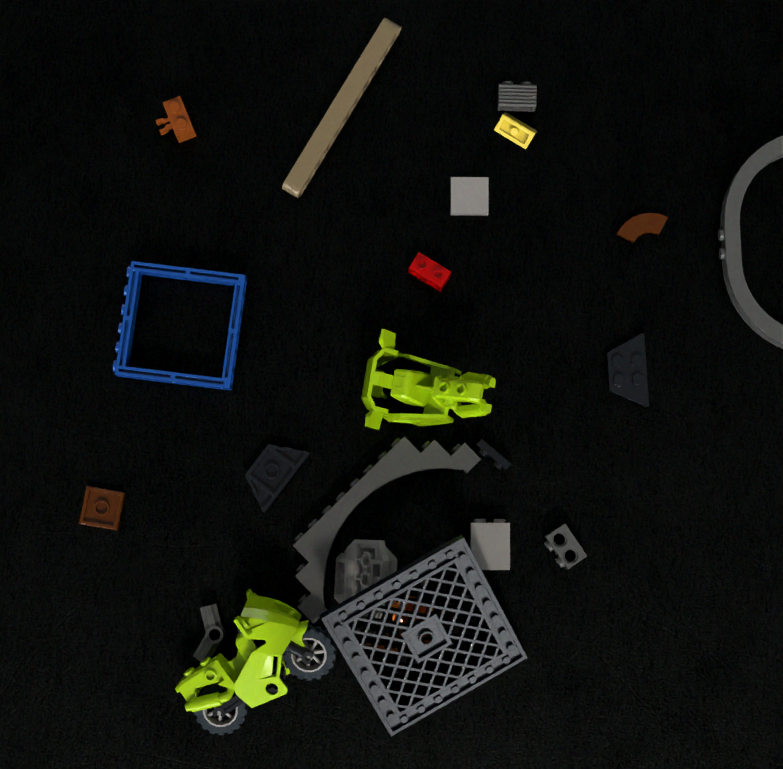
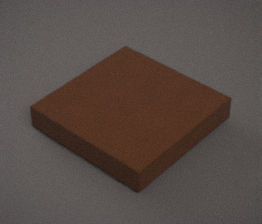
M86 486L79 524L118 531L125 492Z

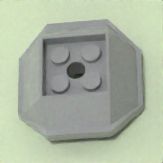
M354 540L346 548L345 552L336 558L334 598L338 603L345 601L397 571V558L386 547L385 541ZM375 610L373 617L381 618L383 611Z

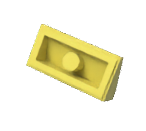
M507 112L502 115L494 131L524 149L528 147L537 132Z

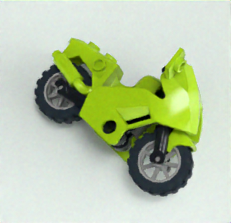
M249 589L246 592L247 602L241 615L234 618V623L237 625L239 632L236 638L237 656L230 661L221 653L212 659L210 657L205 658L200 662L201 666L196 669L191 667L183 673L184 677L178 682L175 690L183 695L187 701L185 703L186 711L194 712V715L197 716L198 724L201 723V727L204 730H209L211 734H231L235 729H239L244 722L248 712V705L253 708L287 693L288 687L284 683L286 675L291 673L293 676L297 675L299 679L303 680L305 678L311 681L313 678L320 679L322 675L329 673L334 665L337 650L329 632L322 630L320 626L316 625V627H313L310 624L308 625L309 620L299 622L302 614L291 606L272 598L258 596L257 593H253ZM317 643H319L323 647V649L315 650ZM324 653L322 661L315 654ZM314 659L317 664L310 665V660ZM236 708L234 715L230 713V711ZM225 715L229 717L228 719H222Z

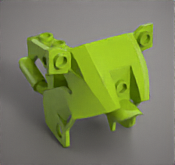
M381 329L379 344L382 349L378 350L367 361L361 395L366 409L370 410L365 417L366 427L379 430L382 418L388 422L409 423L417 426L453 423L454 419L448 416L449 409H452L461 418L486 416L491 412L492 405L487 404L482 397L484 389L489 387L495 388V378L490 375L467 372L461 375L462 371L409 354L399 353V351L395 350L396 333ZM396 358H405L429 366L431 371L428 374L421 371L396 369L393 376L376 368ZM383 387L391 389V396L410 406L423 407L424 412L423 414L388 413V409L375 406L372 397L387 399V395L383 393ZM460 402H471L475 404L462 405Z

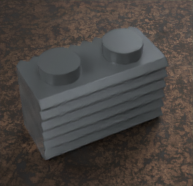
M511 81L502 82L498 86L497 110L534 112L536 109L537 85H532L531 82H522L521 85L513 84Z

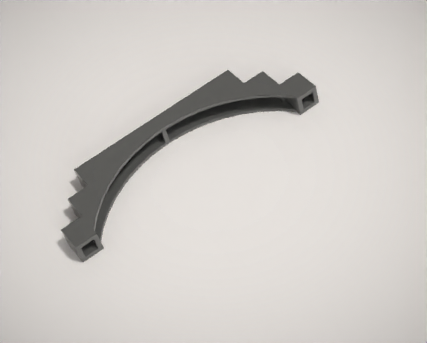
M405 436L402 439L398 437L391 444L393 448L388 453L384 451L377 458L379 462L375 466L369 465L363 471L365 475L360 480L356 478L349 485L351 489L347 493L343 491L336 498L337 503L333 507L331 505L327 506L322 511L323 516L319 520L315 518L307 526L309 530L305 534L301 532L294 539L296 543L293 546L309 562L307 565L305 563L301 564L296 569L298 574L295 577L311 592L310 595L306 593L298 600L300 605L297 608L313 624L320 618V614L328 610L325 607L324 577L327 559L336 535L350 513L373 491L401 476L430 469L463 470L467 474L481 459L466 443L462 446L458 443L451 450L453 455L450 456L436 440L432 442L428 440L421 447L423 451L420 453Z

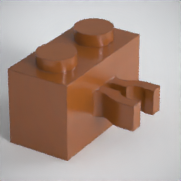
M178 96L163 102L168 118L155 120L158 126L165 124V128L159 130L161 135L173 129L179 143L196 137L181 97Z

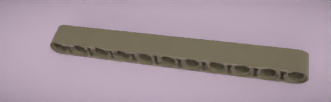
M387 18L382 20L282 185L283 190L297 198L302 195L397 39L402 28L401 26Z

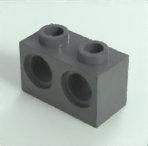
M566 524L560 525L544 536L546 539L544 544L550 552L554 551L557 555L555 560L561 568L569 569L587 557ZM556 534H560L563 537V542L560 545L554 543L553 538ZM567 550H571L574 553L572 561L565 559V552Z

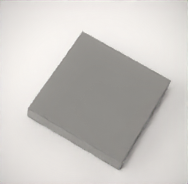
M451 177V215L488 216L489 177Z

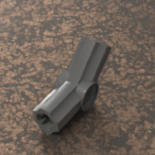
M217 603L200 608L206 634L193 655L200 662L207 657L212 658L225 637V630L222 626ZM213 629H217L220 632L218 640L211 637Z

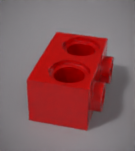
M418 252L411 263L408 271L440 292L451 276V271Z

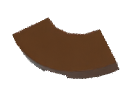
M644 213L634 216L622 225L617 235L633 243L637 237L646 233L659 235L668 217L657 213Z

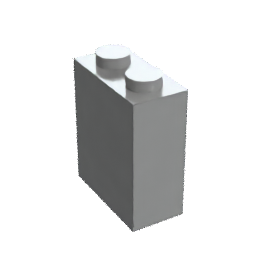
M474 519V523H470V550L481 570H510V523H505V519H494V523H486V519Z

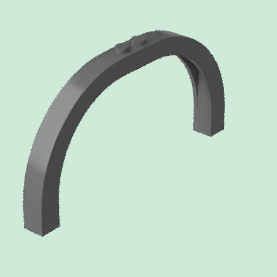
M780 136L768 142L750 156L730 182L722 204L718 240L721 241L719 259H722L723 277L734 307L753 331L771 344L783 349V325L770 317L759 306L745 281L740 235V211L744 194L754 176L762 168L783 158V136Z

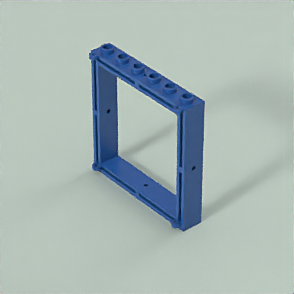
M131 261V266L127 268L128 285L124 287L126 301L121 307L123 321L119 323L118 333L121 334L120 341L116 342L115 348L118 355L117 360L113 362L115 375L125 378L232 391L247 285L246 275ZM142 275L235 286L222 378L129 367Z

